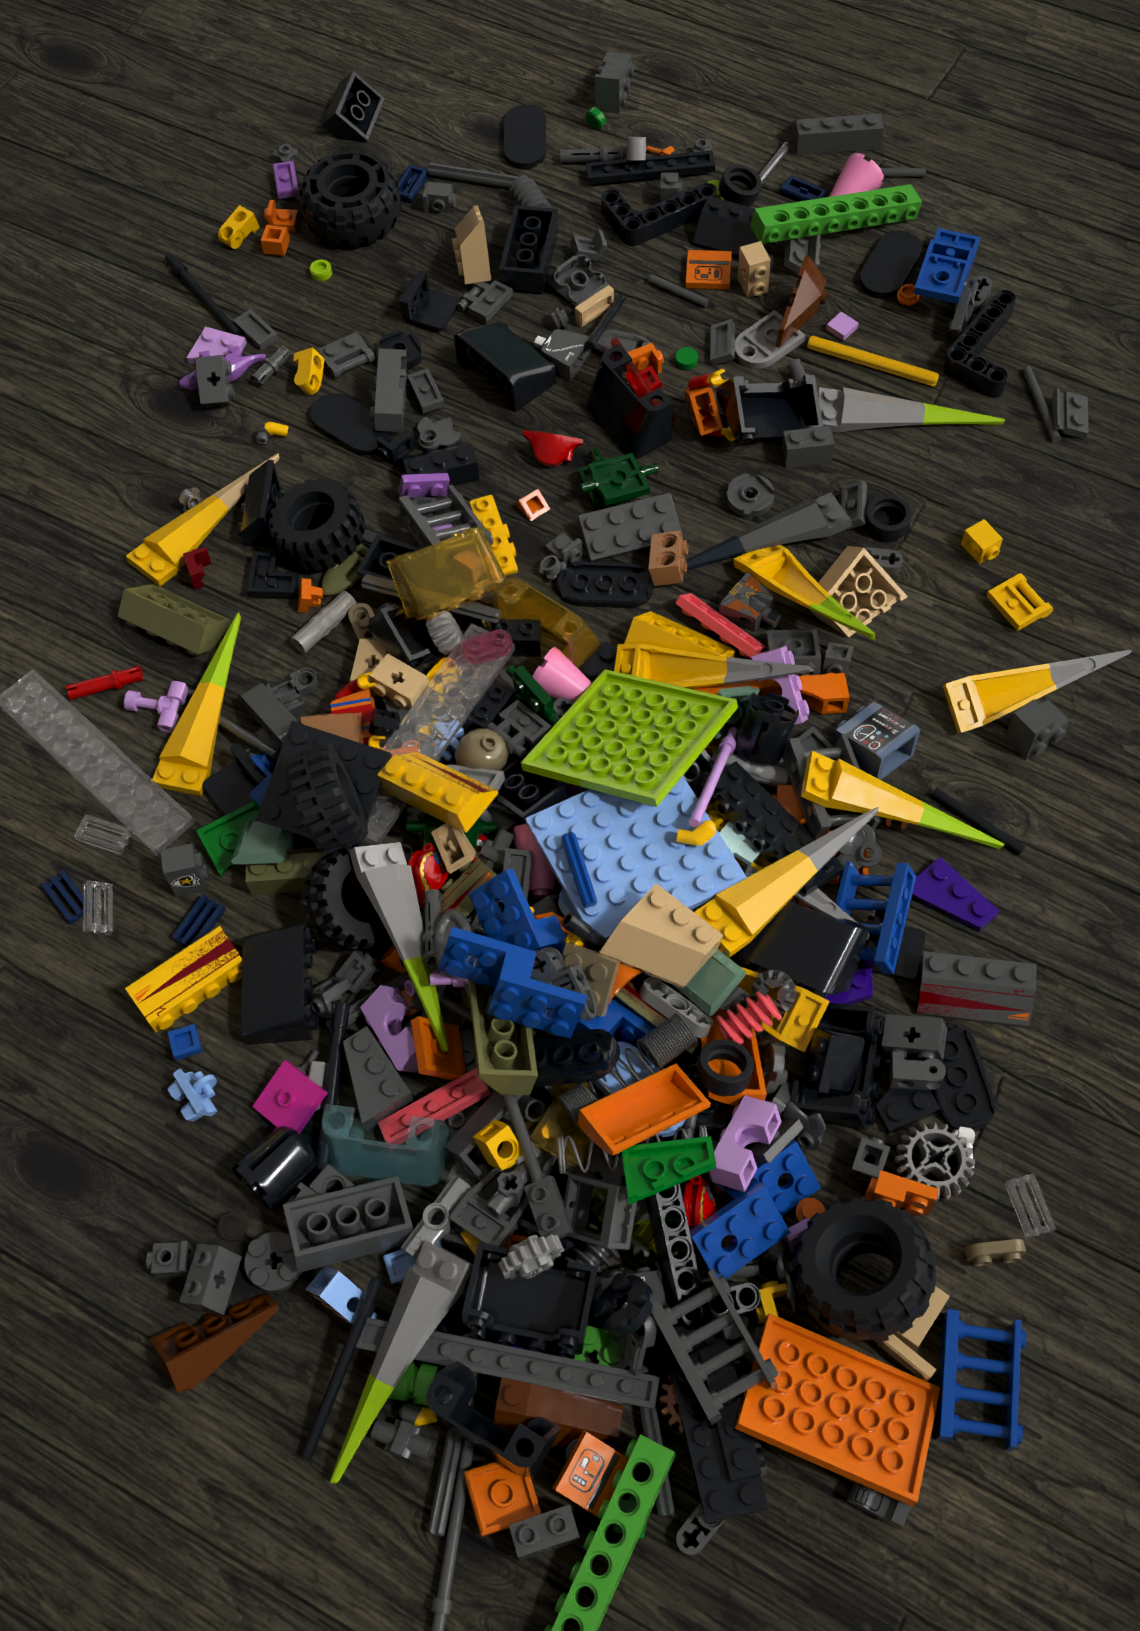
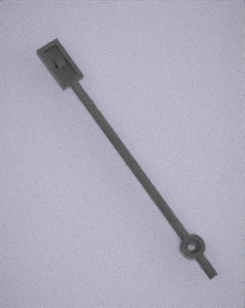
M465 984V989L469 997L468 984ZM503 1095L533 1182L525 1186L524 1190L540 1236L546 1238L553 1234V1236L558 1235L559 1239L573 1234L574 1232L554 1176L543 1177L515 1095Z

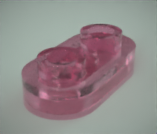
M494 630L468 638L462 646L463 656L466 661L473 664L505 656L512 650V637L505 630Z

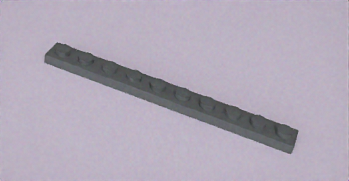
M368 1318L356 1348L377 1353L388 1321ZM433 1331L414 1358L415 1361L444 1367L459 1361L474 1373L532 1383L655 1410L660 1377L643 1373L633 1375L629 1370Z

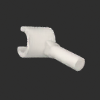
M959 1127V1133L956 1138L958 1140L966 1138L965 1148L973 1149L975 1132L971 1128Z

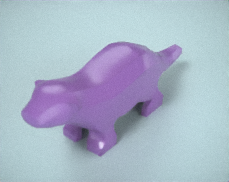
M239 346L227 347L229 354L225 358L227 361H230L232 375H228L229 382L238 379L252 364L264 360L266 355L255 354L243 357ZM209 351L199 352V357L210 356ZM196 369L179 381L181 388L194 392L197 391L198 379ZM215 376V380L211 381V383H217L220 379Z

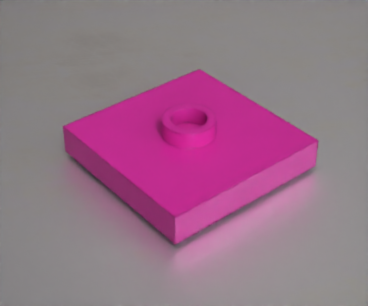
M284 1060L252 1107L276 1127H292L300 1134L328 1092L290 1061Z

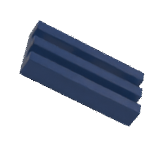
M413 165L408 166L398 182L400 201L404 202L406 199L409 204L413 203L429 177L427 169ZM407 182H408L407 187H406L405 190L402 192L403 188L405 187V185H406Z
M790 175L780 188V195L800 202L825 198L828 196V191Z
M61 870L59 876H52L49 883L44 882L41 886L72 925L92 911L93 908L66 872ZM65 880L85 908L80 910L60 884ZM57 887L76 912L75 915H70L51 889Z
M202 894L173 934V940L188 947L207 935L225 912V906L217 904L215 900H210ZM214 909L215 911L212 913V915H211L210 918L207 920V922H206L205 925L202 927V929H201L200 932L197 934V936H196L195 939L192 941V943L189 942V941L191 940V938L193 937V935L196 933V931L199 930L200 927L203 925L204 920L206 919V917L208 916V914L211 912V910Z

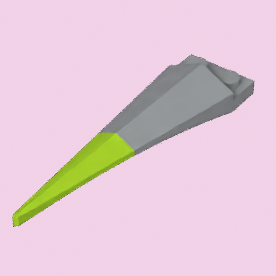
M819 387L818 390L823 427L830 426L832 432L930 424L1003 425L1005 422L1003 418L844 387L842 390Z
M401 842L354 847L349 853L356 877L392 939L421 1000L439 1046L443 1052L448 1051V1043L436 985H430V974H433L432 968H427L422 963V956L425 954L422 936L425 932L411 866L406 863Z
M424 1241L413 1268H408L330 1483L336 1484L339 1482L357 1448L393 1389L430 1335L461 1296L471 1274L473 1264L432 1242Z

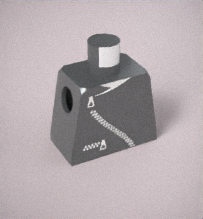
M556 329L549 339L537 336L534 342V349L541 351V356L555 365L558 376L571 382L591 353V349H588L585 345L590 337Z

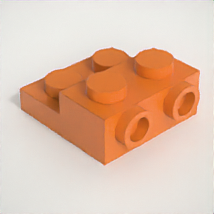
M880 1170L877 1179L871 1178L865 1197L869 1201L880 1198L892 1202L893 1207L905 1208V1211L914 1216H923V1214L928 1216L936 1202L939 1189Z

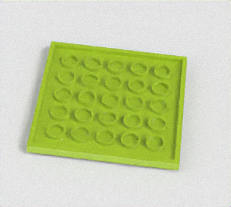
M605 669L523 759L521 766L523 771L658 807L737 710V700Z

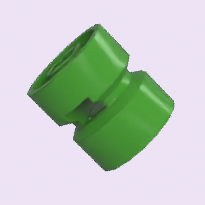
M412 1361L393 1389L389 1399L406 1402L409 1398H413L414 1404L428 1406L426 1393L436 1373L440 1371V1366L422 1363L417 1367L415 1362Z

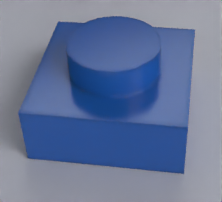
M195 1024L168 1032L173 1057L176 1061L203 1052Z

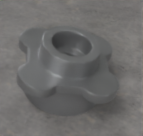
M197 487L185 489L181 492L179 502L184 506V512L204 501L200 497V490Z

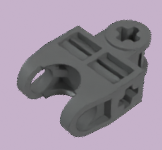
M553 947L536 950L533 967L536 966L537 968L532 969L531 979L587 995L586 1004L580 1017L585 1021L595 1018L597 1009L594 996L581 965L578 964L567 968L561 953ZM572 981V983H570V984H568V985H566V986H563L564 984H566V983ZM546 1032L550 1036L556 1037L553 1033Z

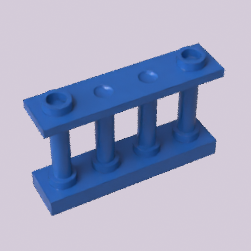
M846 861L844 871L839 877L840 887L835 904L849 916L852 909L886 911L884 920L880 924L859 923L870 928L869 935L880 936L878 945L874 949L864 948L860 959L874 960L883 974L894 975L916 875L908 863H897L895 873L891 876L860 875L852 862ZM857 886L891 887L890 895L886 900L854 899Z
M947 1309L943 1315L939 1374L940 1392L937 1408L936 1440L949 1442L953 1438V1434H958V1431L1004 1438L1005 1451L1012 1452L1017 1448V1444H1021L1023 1427L1018 1424L1021 1349L1025 1348L1026 1330L1021 1329L1022 1320L1015 1319L1010 1325V1331L964 1324V1321L959 1320L960 1311ZM963 1337L1009 1343L1008 1362L965 1356L962 1352L958 1351V1339L962 1340ZM961 1368L1006 1374L1008 1375L1007 1393L961 1387L960 1383H956L957 1370L961 1371ZM961 1399L1007 1406L1006 1426L960 1419L959 1415L954 1414L955 1402H959Z

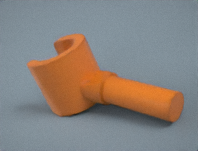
M647 146L646 151L658 156L671 155L674 152V148L668 146L661 150Z

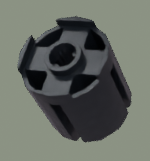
M753 692L749 696L736 733L735 752L742 759L749 762L758 745L765 723H769L755 765L773 766L782 758L784 747L797 721L799 709L796 712L788 705L790 700L781 695L768 692L767 696H754L755 692Z
M279 1126L242 1158L232 1170L239 1180L244 1177V1183L252 1191L253 1196L266 1208L269 1207L272 1210L315 1169L317 1160L310 1144L292 1127Z

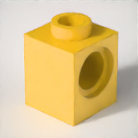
M983 519L965 530L961 545L978 564H981L986 560L994 559L999 554L1003 538Z
M496 1119L473 1136L488 1164L501 1171L512 1167L517 1162V1159L523 1155L520 1144L509 1125ZM502 1142V1148L497 1152L498 1146Z

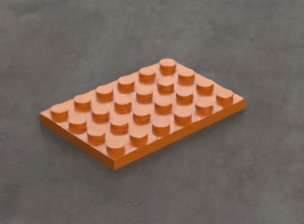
M769 1313L765 1318L757 1348L764 1361L770 1358L779 1374V1376L774 1378L778 1387L772 1390L765 1379L746 1390L735 1429L913 1507L919 1498L940 1387ZM755 1358L750 1373L760 1368Z

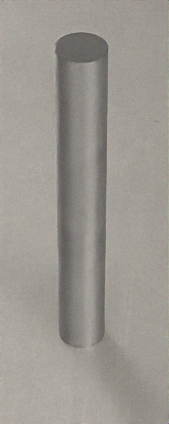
M788 142L783 143L760 172L759 176L762 184L791 148Z

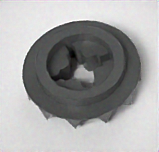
M774 969L767 970L759 974L752 983L751 996L756 1002L755 992L759 991L766 996L769 993L768 986L775 988L781 985L782 988L776 994L778 1000L774 997L771 999L780 1014L793 1006L796 999V987L793 980L786 973Z

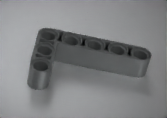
M261 682L241 694L240 698L250 714L282 748L291 721L300 722Z

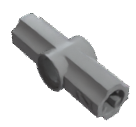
M454 1175L435 1202L425 1208L423 1218L404 1242L401 1249L416 1260L425 1240L437 1245L442 1236L451 1231L453 1222L450 1221L449 1217L472 1187ZM435 1215H445V1219L441 1224L432 1225V1219Z

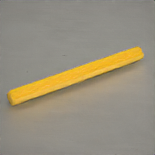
M811 336L808 340L807 348L926 385L935 386L939 379V374L820 337Z

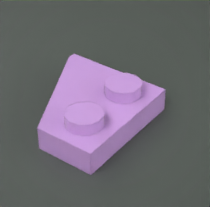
M205 327L186 358L188 364H196L195 358L199 357V352L209 351L210 356L223 355L225 357L229 354L227 347L239 346L242 353L247 342L245 337Z

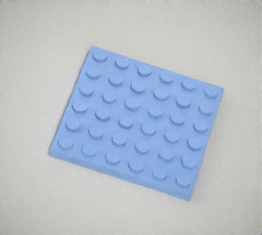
M684 776L680 778L658 807L588 789L525 818L526 825L578 917L607 939H609L620 921L656 883L690 910H694L714 899L716 894L747 878L717 829L714 837L702 846L676 842L678 829L689 831L696 829L689 825V820L698 799ZM706 811L702 817L700 824L706 820L711 821ZM569 832L576 834L597 897V904L589 908L582 906L562 844L561 836Z

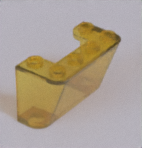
M480 526L471 527L453 534L451 538L386 561L407 617H416L417 620L434 618L439 615L438 611L444 608L447 611L456 609L461 606L460 602L466 599L469 602L478 600L483 597L482 593L500 591L505 588L504 584L508 582Z
M516 577L506 578L493 590L495 608L501 611L500 619L541 620L542 628L568 643L562 653L577 668L600 646L599 638L580 616Z

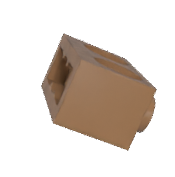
M680 531L652 534L649 572L654 586L683 583V572H687L685 555H688L687 540H683Z

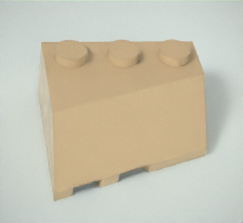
M477 205L473 206L455 228L456 238H452L459 276L464 277L465 285L491 281L484 220Z
M847 546L818 582L841 606L864 625L872 622V619L880 613H885L891 609L890 606L896 602L903 601L908 597L863 547ZM810 609L818 619L844 636L850 637L856 633V631Z
M656 883L620 921L599 953L619 960L627 967L632 969L637 967L649 972L652 977L684 988L718 950L723 935Z

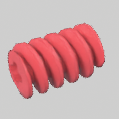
M757 991L755 992L756 1002L749 997L746 998L747 1008L737 1003V1014L728 1009L726 1010L727 1020L723 1019L720 1015L716 1016L718 1026L725 1039L734 1040L741 1045L744 1042L742 1034L751 1039L753 1038L752 1028L761 1033L763 1031L762 1022L770 1027L773 1025L772 1016L779 1021L782 1020V1016L768 994L764 996Z

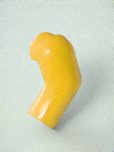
M706 820L693 831L678 829L676 842L702 846L714 837L716 825L713 821Z

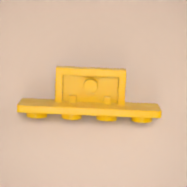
M488 495L471 500L470 506L473 513L485 529L491 532L493 537L491 556H488L494 577L499 578L518 572L514 559L517 556L513 542L509 543L508 538H510L507 524H502L493 496Z

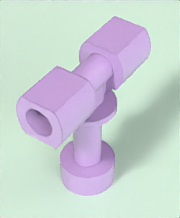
M171 681L167 696L162 695L159 700L143 698L140 692L129 690L124 698L125 710L135 712L140 707L157 710L160 715L157 724L160 731L172 733L180 719L177 714L179 705H184L189 689L183 682Z

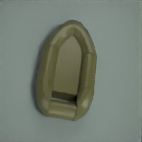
M363 544L356 545V551L352 555L349 554L347 560L342 563L338 562L335 564V567L327 569L321 583L323 595L332 596L340 594L342 591L352 588L363 577L357 575V570L364 559L359 554L365 557L369 550L368 547Z

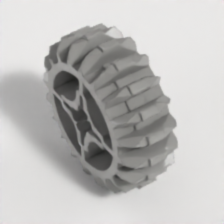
M934 1121L929 1129L924 1123H921L919 1131L912 1127L908 1132L909 1136H902V1144L897 1145L896 1152L900 1155L895 1157L894 1162L901 1165L896 1170L898 1175H906L904 1178L938 1188L936 1201H938L940 1193L945 1200H949L951 1192L957 1196L961 1193L960 1187L966 1188L969 1181L967 1178H972L974 1174L970 1167L974 1166L975 1160L968 1157L973 1152L972 1148H964L967 1139L961 1138L958 1140L956 1138L959 1133L958 1129L953 1130L951 1134L947 1132V1124H943L942 1128L938 1129ZM931 1142H938L943 1144L944 1147H936ZM915 1147L919 1149V1155L922 1158V1162H920L917 1168L914 1167L912 1162V1150ZM953 1154L957 1162V1173L954 1177L950 1173L951 1168L947 1163ZM942 1157L939 1164L937 1162L928 1164L930 1158L936 1160ZM933 1175L939 1181H932L925 1178L924 1176Z

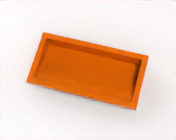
M721 1008L713 1016H710L713 1019V1025L705 1038H699L701 1050L707 1043L725 1039L718 1026L716 1017L720 1015L723 1019H728L727 1013ZM752 1028L753 1038L749 1039L742 1034L744 1042L741 1044L752 1055L754 1062L749 1085L743 1092L735 1096H720L708 1091L709 1098L733 1106H739L744 1095L765 1101L767 1093L754 1028ZM714 1059L708 1062L711 1069L719 1075L731 1077L741 1074L738 1066L731 1061Z
M673 1064L580 1109L578 1125L597 1146L613 1156L709 1108L711 1103L677 1064Z

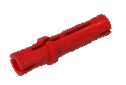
M139 665L122 671L112 670L111 674L66 685V689L69 690L67 694L72 701L113 688L119 690L124 685L144 681V677L141 676L143 672Z

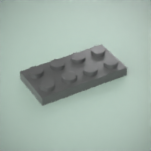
M671 493L578 515L590 562L650 549L652 534L680 531L682 538H684Z

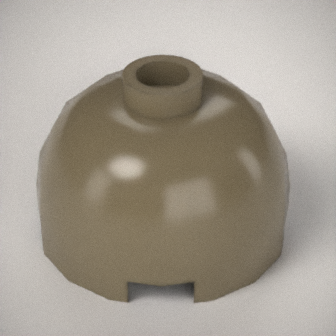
M475 729L468 732L460 740L455 751L456 764L472 769L482 768L501 771L505 768L508 758L505 741L497 732L490 729Z

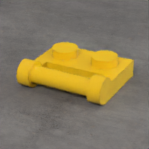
M1022 573L1017 574L987 593V598L1017 631L1040 618L1047 617L1054 609L1048 602L1045 603L1028 585L1027 579ZM1017 589H1019L1028 598V600L1036 607V609H1034L1027 602V600L1017 591Z

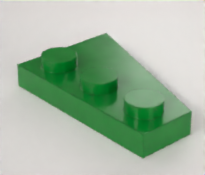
M255 801L196 830L221 877L234 865L231 860L244 826L249 818L252 821H256L260 806Z
M711 1136L639 1144L621 1151L629 1205L716 1168Z

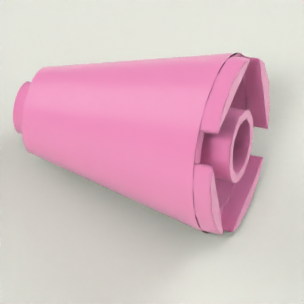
M861 153L851 154L829 197L877 190L883 184L884 175L872 159L868 162L863 159L865 155Z
M553 647L544 657L545 661L541 666H538L532 676L553 700L563 697L576 702L592 684L556 647Z
M526 824L516 826L512 830V833L515 834L513 838L515 849L533 851L528 893L533 894L534 898H545L554 891L556 876Z

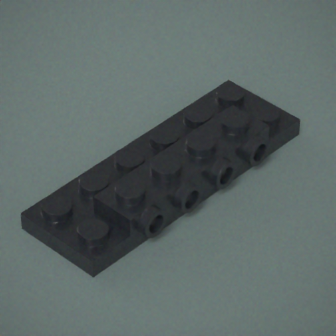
M737 761L723 768L709 803L728 822L731 821L734 824L735 830L739 834H744L751 841L753 848L760 852L770 864L817 840ZM707 778L699 781L696 790L700 794ZM833 856L799 892L804 897L842 874L845 867Z
M707 1323L698 1326L685 1324L676 1326L674 1329L678 1336L683 1333L686 1336ZM724 1330L692 1347L693 1351L689 1352L688 1355L693 1364L698 1361L701 1364L730 1347L727 1345ZM660 1331L705 1524L767 1510L768 1504L760 1476L762 1474L761 1468L765 1467L763 1451L761 1447L755 1448L753 1436L735 1429L744 1392L723 1404L724 1408L719 1410L723 1419L712 1425L662 1331ZM739 1357L707 1375L708 1379L703 1382L708 1392L713 1390L718 1392L738 1380L736 1371H741Z

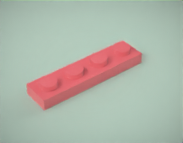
M692 593L679 595L675 604L682 608L684 614L689 617H695L701 622L702 627L720 635V640L734 645L739 649L738 652L742 656L751 658L756 654L765 652L767 648L765 645Z
M475 1068L379 1121L378 1124L387 1146L393 1149L491 1095L487 1084L478 1077V1069Z

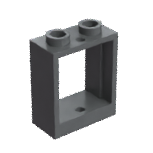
M568 1174L564 1206L574 1232L568 1235V1237L605 1248L629 1250L637 1202L629 1205L626 1185L589 1175ZM593 1187L608 1190L601 1233L587 1229Z

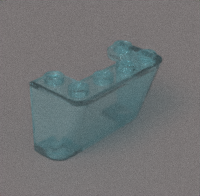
M325 1104L322 1129L332 1166L339 1173L377 1180L399 1176L400 1183L425 1187L434 1186L442 1179L447 1150L444 1146L449 1141L451 1131L441 1120L411 1116L406 1145L365 1140V1129L362 1122L354 1118L355 1108ZM421 1125H428L431 1129L425 1131L421 1135L420 1140H417L415 1135L417 1128Z

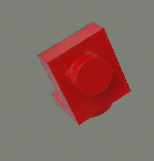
M652 365L633 376L630 375L629 371L625 373L628 379L626 384L639 399L663 387Z

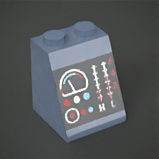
M873 702L867 707H861L853 718L849 721H842L836 727L833 743L836 744L841 734H846L854 748V755L860 770L878 779H883L914 756L920 729L885 707Z

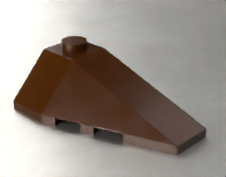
M805 255L797 277L798 280L793 288L789 305L786 308L775 347L780 348L817 313L820 304H825L828 291L825 290L827 281L810 256Z
M268 1294L233 1305L229 1313L224 1315L210 1313L204 1315L205 1321L191 1326L184 1322L149 1340L169 1382L179 1394L182 1391L193 1389L199 1382L209 1377L265 1324L279 1308L276 1302Z
M501 1378L494 1422L514 1434L519 1424L526 1427L531 1420L537 1417L549 1419L562 1428L551 1447L556 1448L569 1445L571 1441L579 1438L583 1431L588 1432L600 1441L618 1438L624 1406L532 1383Z

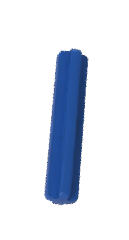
M573 832L563 834L561 836L562 844L582 906L585 908L595 906L597 904V897L576 834Z

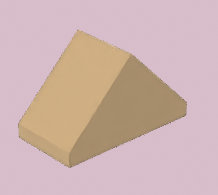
M445 823L431 832L450 874L474 859L477 852L463 831Z

